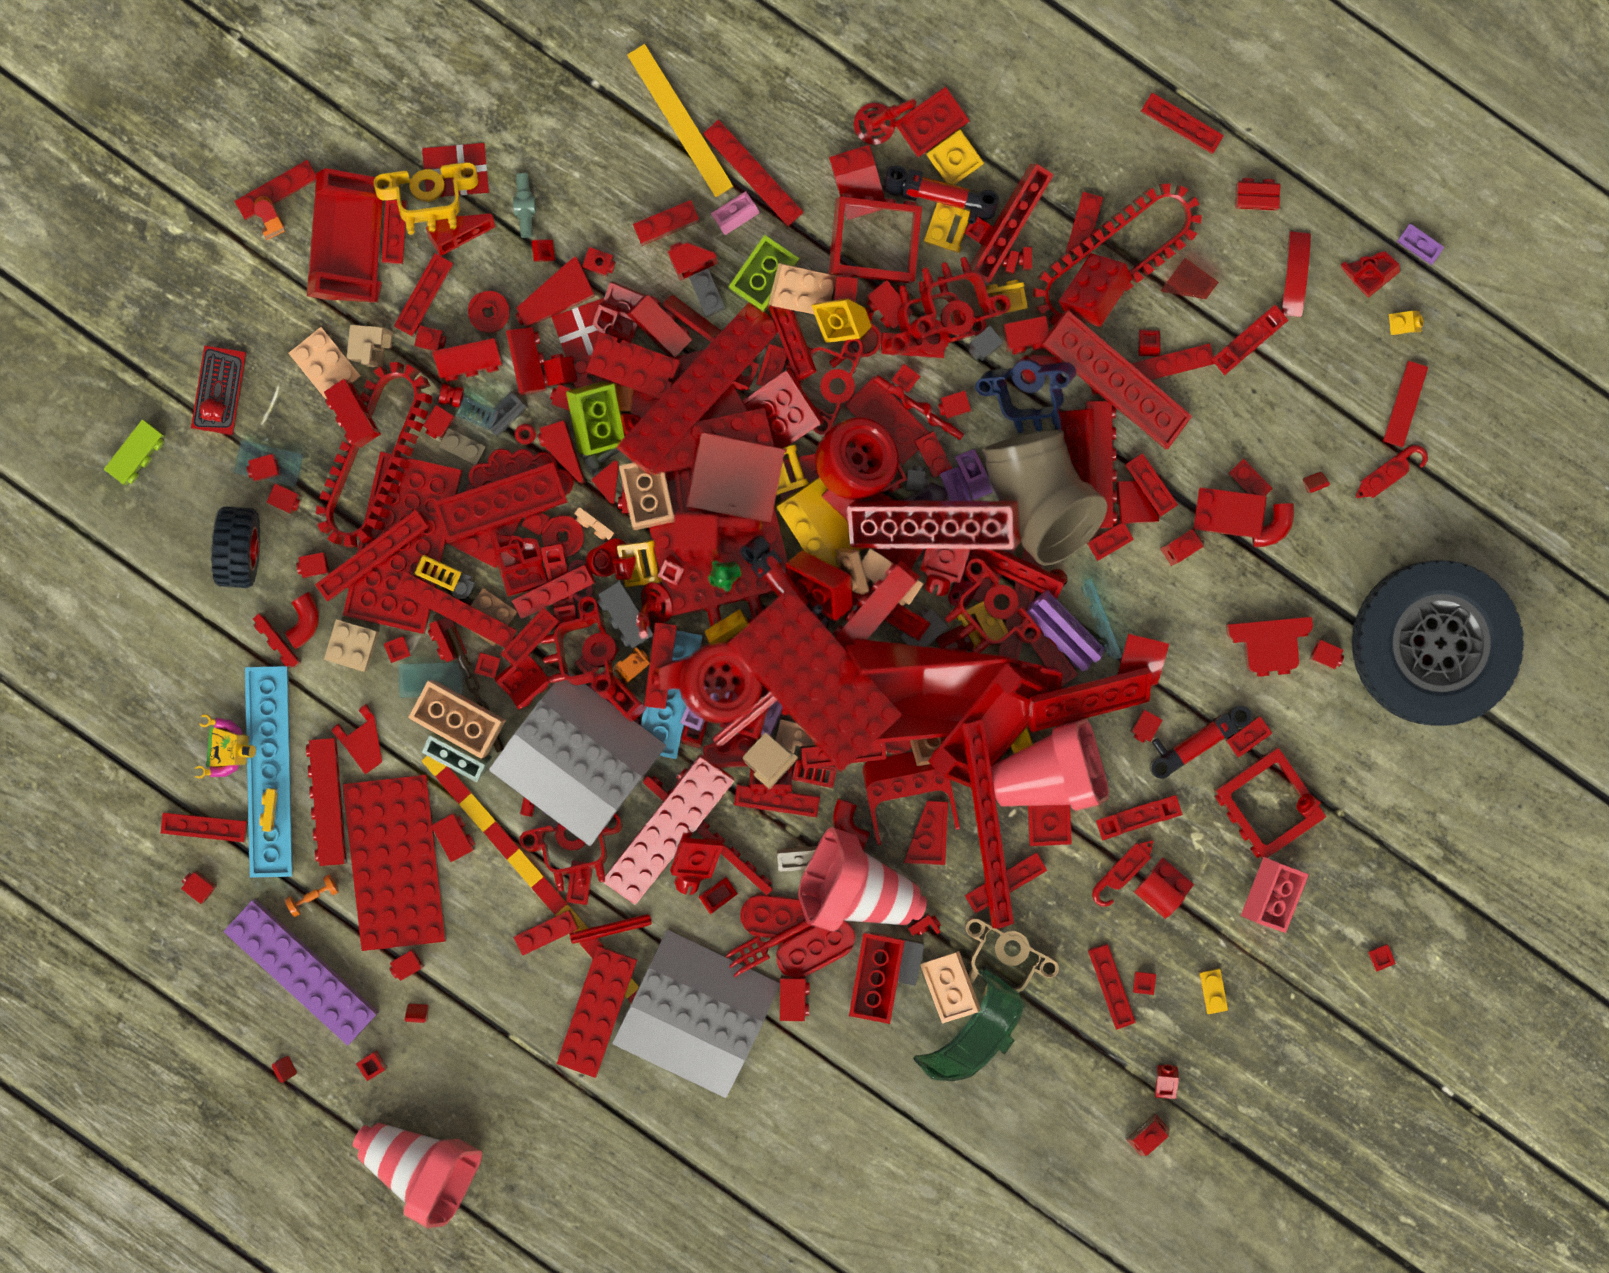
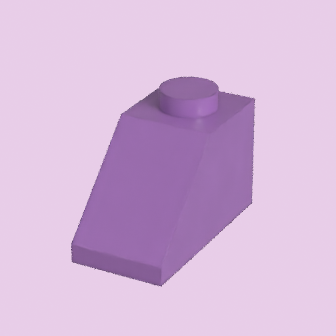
M975 449L955 456L973 500L993 492L987 473Z

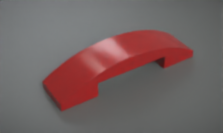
M1289 232L1285 285L1281 303V312L1285 316L1302 317L1310 259V233Z
M1274 305L1213 357L1211 361L1225 376L1289 320Z
M562 543L541 547L548 582L568 573ZM573 595L553 603L555 618L559 621L557 627L564 622L577 619Z
M1173 795L1096 820L1103 841L1183 814L1177 796Z

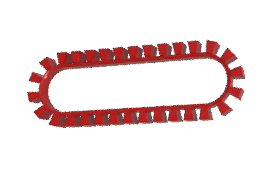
M1171 183L1159 184L1160 195H1156L1153 188H1148L1142 193L1149 199L1147 203H1145L1143 196H1138L1132 201L1139 208L1135 211L1132 204L1126 205L1121 210L1129 217L1124 219L1122 213L1117 212L1111 217L1118 224L1115 228L1112 222L1107 220L1101 225L1108 232L1106 235H1103L1101 229H1095L1090 234L1097 242L1093 244L1090 237H1085L1080 241L1086 248L1084 252H1082L1079 245H1075L1069 250L1076 256L1075 259L1072 260L1069 253H1065L1059 259L1066 266L1061 268L1059 262L1054 261L1048 266L1055 272L1052 277L1045 271L1040 273L1037 278L1046 282L1044 290L1033 288V297L1043 296L1045 302L1035 306L1038 313L1043 315L1048 310L1053 314L1047 322L1055 326L1063 314L1057 312L1049 301V289L1054 280L1157 200L1164 197L1174 198L1184 208L1185 223L1177 234L1129 270L1133 282H1140L1144 277L1137 270L1141 268L1144 275H1149L1155 270L1148 264L1150 260H1152L1155 267H1159L1165 262L1158 255L1160 252L1163 253L1166 259H1169L1176 254L1168 247L1169 245L1173 244L1175 250L1180 251L1186 246L1179 239L1182 235L1192 241L1198 234L1188 229L1191 222L1201 224L1202 215H1191L1190 208L1200 205L1196 197H1191L1185 201L1182 197L1188 189L1177 185L1174 194H1170ZM1129 283V285L1127 286V288L1125 289V291H1128V290L1131 289L1134 285H1132L1131 283Z
M389 362L392 373H388L387 369L381 366L378 367L374 372L381 379L377 384L367 380L364 388L373 391L372 396L364 392L361 393L362 401L368 403L367 410L371 417L383 388L395 378H406L410 381L414 388V400L365 522L359 529L350 533H344L336 526L334 509L360 447L342 441L339 449L349 453L347 457L337 453L334 462L343 464L342 470L332 466L329 474L337 476L338 480L336 482L327 478L324 486L334 490L332 494L322 490L319 498L329 502L326 508L316 505L315 513L320 516H326L327 521L317 525L320 532L326 534L333 530L327 539L334 544L341 546L344 538L343 546L356 548L358 547L356 538L358 536L361 542L368 544L374 539L367 532L370 527L381 531L384 523L375 520L376 514L383 518H386L389 510L379 506L381 502L389 506L392 504L394 498L384 494L386 490L396 494L399 485L390 483V479L392 477L401 481L404 474L394 470L396 465L404 469L407 467L409 461L399 457L401 453L411 457L413 448L404 444L406 440L413 444L417 442L419 436L409 433L411 428L421 432L423 427L422 423L414 421L416 415L426 420L428 411L419 408L421 402L432 404V396L421 392V389L431 386L428 379L419 376L414 380L421 371L408 364L404 371L403 364Z

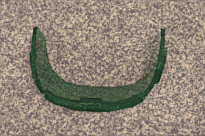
M979 968L977 971L988 982L986 995L980 1004L981 1011L972 1015L963 1029L950 1043L935 1052L914 1056L913 1060L931 1079L958 1081L972 1077L988 1064L999 1050L1006 1054L1015 1042L1011 1034L1021 1019L1023 1010L1026 1007L1025 1002L1018 996L1020 993L988 969L983 970Z

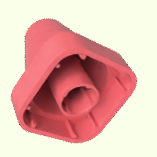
M1087 718L1062 724L1054 728L1052 734L991 766L995 799L1002 807L1071 805L1077 811L1101 805L1109 799L1107 778L1094 731Z

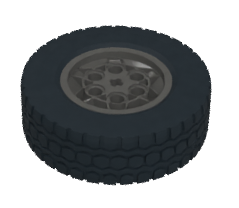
M1433 560L1402 567L1390 573L1375 585L1364 599L1361 608H1359L1352 636V653L1357 673L1372 698L1387 711L1399 718L1430 726H1450L1471 721L1496 706L1507 694V691L1510 690L1514 679L1517 678L1520 670L1519 666L1523 658L1522 651H1524L1523 627L1520 624L1519 613L1516 612L1512 599L1500 587V584L1493 578H1490L1488 574L1473 566L1456 561ZM1429 618H1433L1436 623L1432 630L1426 626V621ZM1450 620H1453L1457 625L1454 632H1450L1447 628ZM1416 635H1420L1423 638V643L1419 647L1413 642ZM1441 638L1440 641H1443L1444 644L1439 646L1438 649V645H1435V640ZM1458 640H1462L1465 643V648L1461 652L1456 649V642ZM1425 654L1431 657V663L1428 666L1422 663V657ZM1446 657L1452 659V666L1448 669L1443 665V660Z

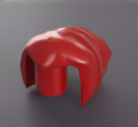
M207 398L199 406L201 417L207 421L221 422L227 405L217 402L213 398Z

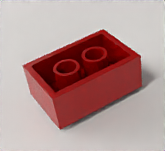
M1090 253L1059 300L1063 311H1070L1080 321L1101 327L1132 280L1126 263Z
M803 550L786 563V573L813 607L817 604L822 605V613L836 621L853 608L851 575Z

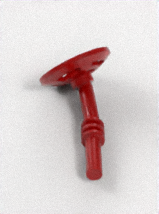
M912 98L900 105H892L890 107L880 103L864 105L858 110L854 118L856 135L860 140L870 145H879L886 142L894 133L895 118L899 117L902 112L917 105L916 100ZM870 108H878L877 111L874 110L864 114ZM871 114H877L876 116H872L871 118L868 117ZM859 120L864 121V126L867 130L865 134L860 130ZM886 120H890V126L885 125ZM881 129L879 132H873V130ZM883 132L886 133V135H884L881 138L871 139L872 136H878Z
M657 582L646 584L641 592L642 609L638 613L636 621L639 627V636L643 639L648 636L649 618L656 623H664L671 618L673 613V602L669 592L663 585ZM652 589L657 590L661 595H659L657 592L652 591ZM663 602L666 605L665 614L661 613Z

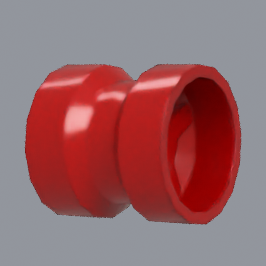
M442 384L439 404H452L453 407L460 408L464 388H452L448 384Z

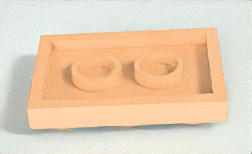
M779 263L769 305L814 314L811 306L813 303L831 301L837 276Z
M322 327L289 352V355L325 399L327 398L324 391L342 379H347L354 383L361 377Z
M959 951L920 964L942 1023L981 1011Z

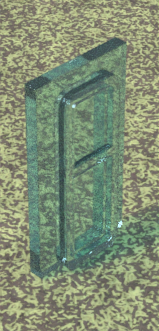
M241 440L234 473L248 476L246 466H249L248 460L274 454L276 455L281 475L265 480L296 487L303 454Z
M459 663L399 664V698L419 697L429 680H435L463 696V672L459 667Z

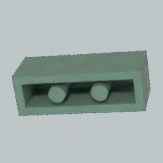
M434 732L429 735L421 752L475 782H478L484 775L492 759L490 755L481 759Z

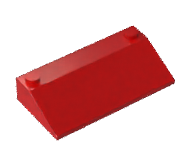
M324 168L316 173L307 285L308 297L326 300L375 302L383 200L379 199L376 195L374 187L375 177Z
M1006 663L944 742L933 752L928 762L943 777L971 788L962 723L978 718L984 719L990 766L998 763L1028 726L1030 697L1052 691L1018 668Z

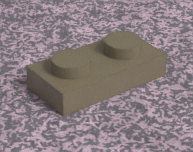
M450 428L447 429L439 447L474 465L479 463L486 449L485 446Z
M817 846L777 849L779 872L805 870Z

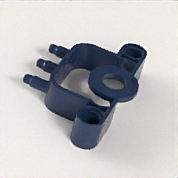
M1024 359L1019 361L1013 368L985 372L976 382L975 389L982 396L997 395L1002 414L1014 422L1017 433L1024 431L1022 420L1032 419L1036 431H1041L1043 429L1041 418L1048 417L1052 418L1055 429L1058 430L1062 427L1058 409L1064 402L1062 388L1069 385L1076 377L1077 371L1075 366L1068 362L1040 365L1033 360ZM1025 369L1033 371L1036 376L1035 382H1026L1022 377V371ZM1012 375L1015 385L1020 390L1033 393L1039 391L1044 386L1046 381L1045 375H1048L1050 378L1049 391L1053 406L1042 407L1041 409L1016 408L1011 402L1007 383L1004 379Z

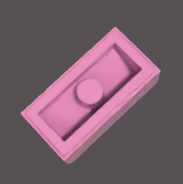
M745 191L712 212L711 215L723 234L726 235L758 215L759 210Z

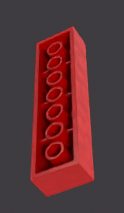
M854 501L847 507L850 548L1014 549L1021 542L1018 501Z

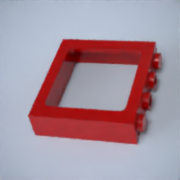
M1278 747L1272 749L1214 790L1217 794L1214 798L1220 806L1224 805L1229 811L1226 813L1227 817L1233 824L1235 822L1240 827V830H1238L1244 841L1249 840L1252 844L1250 850L1256 858L1261 857V859L1263 857H1270L1326 818V815L1318 806L1308 819L1305 818L1271 843L1264 845L1234 803L1231 794L1274 763L1278 764L1300 797L1310 794Z

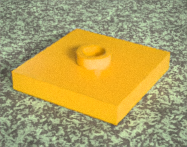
M960 129L926 153L944 181L952 185H956L984 164Z

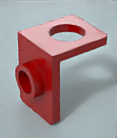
M752 361L750 364L752 373L748 376L741 374L732 383V386L739 390H748L759 364Z
M900 463L897 470L901 480L886 486L880 491L881 493L890 490L892 493L902 488L901 483L907 481Z

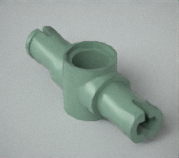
M528 173L516 174L517 193L513 197L514 215H517V219H519L521 237L529 238L533 237L532 218L536 214L535 196L530 192Z

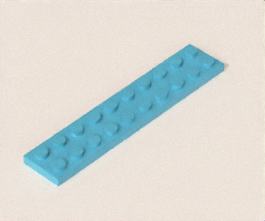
M245 667L246 735L249 737L248 745H254L256 748L255 756L253 758L247 757L250 878L292 877L288 667ZM268 788L278 789L274 831L271 832L262 831V826L259 825L260 815L264 813L265 805H262V795Z

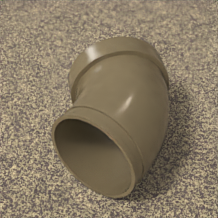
M1048 430L1021 435L990 444L983 448L986 467L998 501H1018L1022 545L1041 565L1056 564L1081 549L1097 532L1107 512L1106 500L1089 483L1083 482L1078 476L1064 441L1063 430Z

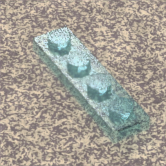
M1090 578L1082 581L1084 585L1081 587L1082 593L1085 598H1089L1091 606H1088L1092 618L1096 617L1099 623L1096 626L1100 638L1104 637L1106 645H1104L1105 652L1108 657L1112 656L1113 660L1122 657L1093 580Z

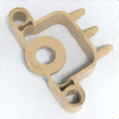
M976 917L967 920L965 930L969 936L979 941L971 957L972 969L968 976L971 984L974 983L978 974L989 980L983 996L988 998L996 984L1008 990L1001 1003L1006 1008L1011 1003L1015 993L1021 992L1026 988L1034 972L1047 978H1053L1057 975L1059 971L1057 962L1033 947H1029L1027 938L1020 932L1007 931L1003 933L1000 929H994L992 925ZM973 922H978L981 925L977 933H972L969 930V926ZM991 930L1000 934L995 944V953L1002 963L1015 966L1026 960L1029 951L1038 954L1037 962L1032 965L1023 983L1018 987H1010L975 967V959L986 941V934ZM1010 940H1015L1020 944V952L1016 956H1008L1004 951L1005 944ZM1047 962L1054 964V970L1051 973L1043 971V966Z

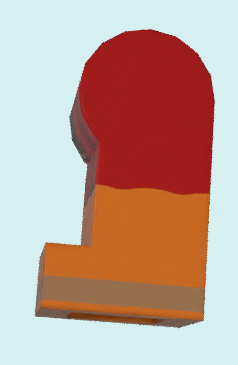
M266 196L258 197L254 202V211L258 217L262 218L266 226L262 228L265 239L268 240L285 232V226L272 201Z

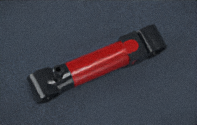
M897 165L891 166L887 170L884 189L891 195H899L903 192L902 198L916 201L917 197L970 211L968 217L970 224L976 223L977 216L988 220L993 218L996 213L999 196L994 191L983 190L978 192L923 177L924 172L910 168L907 176V171Z
M757 535L741 547L740 552L743 559L749 564H753L750 568L759 579L762 576L778 597L790 587L825 628H828L829 622L822 613V605L817 604L813 607L779 564L782 560L774 549L770 551L769 543L764 537Z
M1235 706L1229 711L1228 715L1223 713L1210 724L1169 751L1166 750L1159 738L1154 739L1152 744L1160 756L1151 762V774L1159 779L1169 777L1173 772L1217 743L1238 731L1236 726L1244 727L1248 725L1252 719L1251 711L1245 706ZM1239 710L1245 713V719L1242 722H1237L1235 719V713ZM1160 762L1166 765V771L1162 774L1156 772V765Z

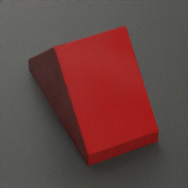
M613 461L591 479L611 504H615L618 461Z
M727 877L701 893L699 899L709 914H712L738 895Z

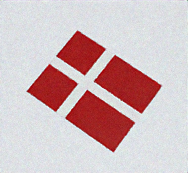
M485 143L422 148L424 169L434 170L441 174L440 168L444 165L471 163L476 167L478 175L477 186L473 189L461 190L459 195L489 193ZM453 177L443 178L445 185L440 197L455 196ZM426 179V192L433 190L435 183L430 179Z
M604 298L551 317L565 356H573L574 362L593 353L600 332L592 323L598 306L604 301Z

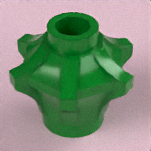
M714 561L712 562L713 569L708 579L713 587L718 586L719 589L723 588L728 592L731 590L734 581L741 576V570L734 561L731 563Z

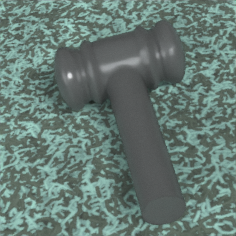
M617 448L609 449L597 456L596 453L592 455L581 453V457L584 459L583 461L590 472H592V476L595 477L605 469L601 463L620 452V450Z

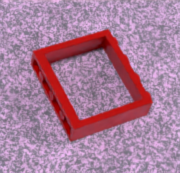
M842 194V197L836 198L828 274H853L854 277L909 284L915 282L922 206H916V202L904 201V204H898L894 199H883V202L875 201V197L863 196V199L854 198L855 195ZM845 205L913 213L907 272L840 265Z

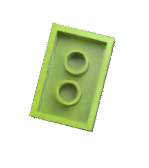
M764 235L729 285V289L762 312H765L769 306L778 264L796 267L799 263V258Z
M602 381L566 391L578 452L592 455L616 448L624 438L615 385Z

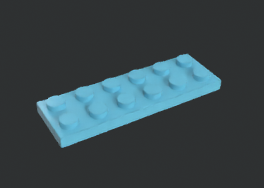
M677 630L673 661L689 656L701 647L703 636ZM669 689L666 709L646 707L640 725L667 745L660 756L677 759L684 727L680 722L686 710V705L682 700L679 689Z

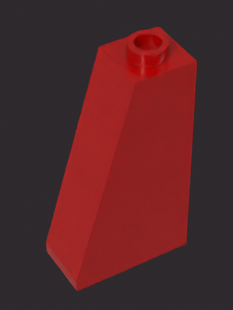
M572 258L516 307L518 313L515 315L520 325L524 324L526 328H529L595 297L578 258Z
M690 655L655 667V672L652 673V684L655 685V689H679L681 669ZM724 664L722 670L728 672L729 666ZM712 666L707 670V673L711 675L714 672ZM718 678L715 679L716 687L722 684L721 681H717Z

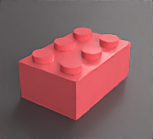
M1263 857L1241 916L1286 933L1309 874Z

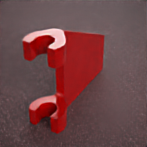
M367 704L359 708V712L367 722L347 735L340 724L331 729L365 775L382 763L375 716Z

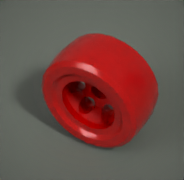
M855 417L836 424L825 433L816 449L815 464L821 481L832 493L847 500H862L879 493L893 480L899 466V455L893 437L882 425L868 418ZM849 442L853 443V448L849 447ZM863 446H865V447L867 448V450H868L867 453L863 452V450H862V447H863ZM867 461L873 464L872 468L867 465Z
M712 643L694 651L686 660L679 677V690L686 707L694 715L712 723H728L745 716L756 705L760 698L762 682L727 643ZM724 664L729 666L728 672L722 670ZM710 666H712L714 669V672L711 675L707 673V670ZM733 677H737L739 679V683L737 685L732 684ZM716 678H718L717 681L722 683L718 688L715 686ZM728 691L732 692L733 698L731 700L726 698V693ZM713 693L718 696L717 701H714L711 698V695Z

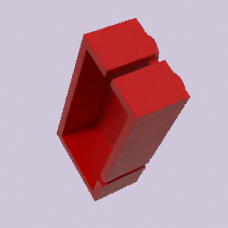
M600 332L586 372L595 377L660 399L673 385L668 380L670 378L675 381L681 362L624 340L620 344L618 338Z

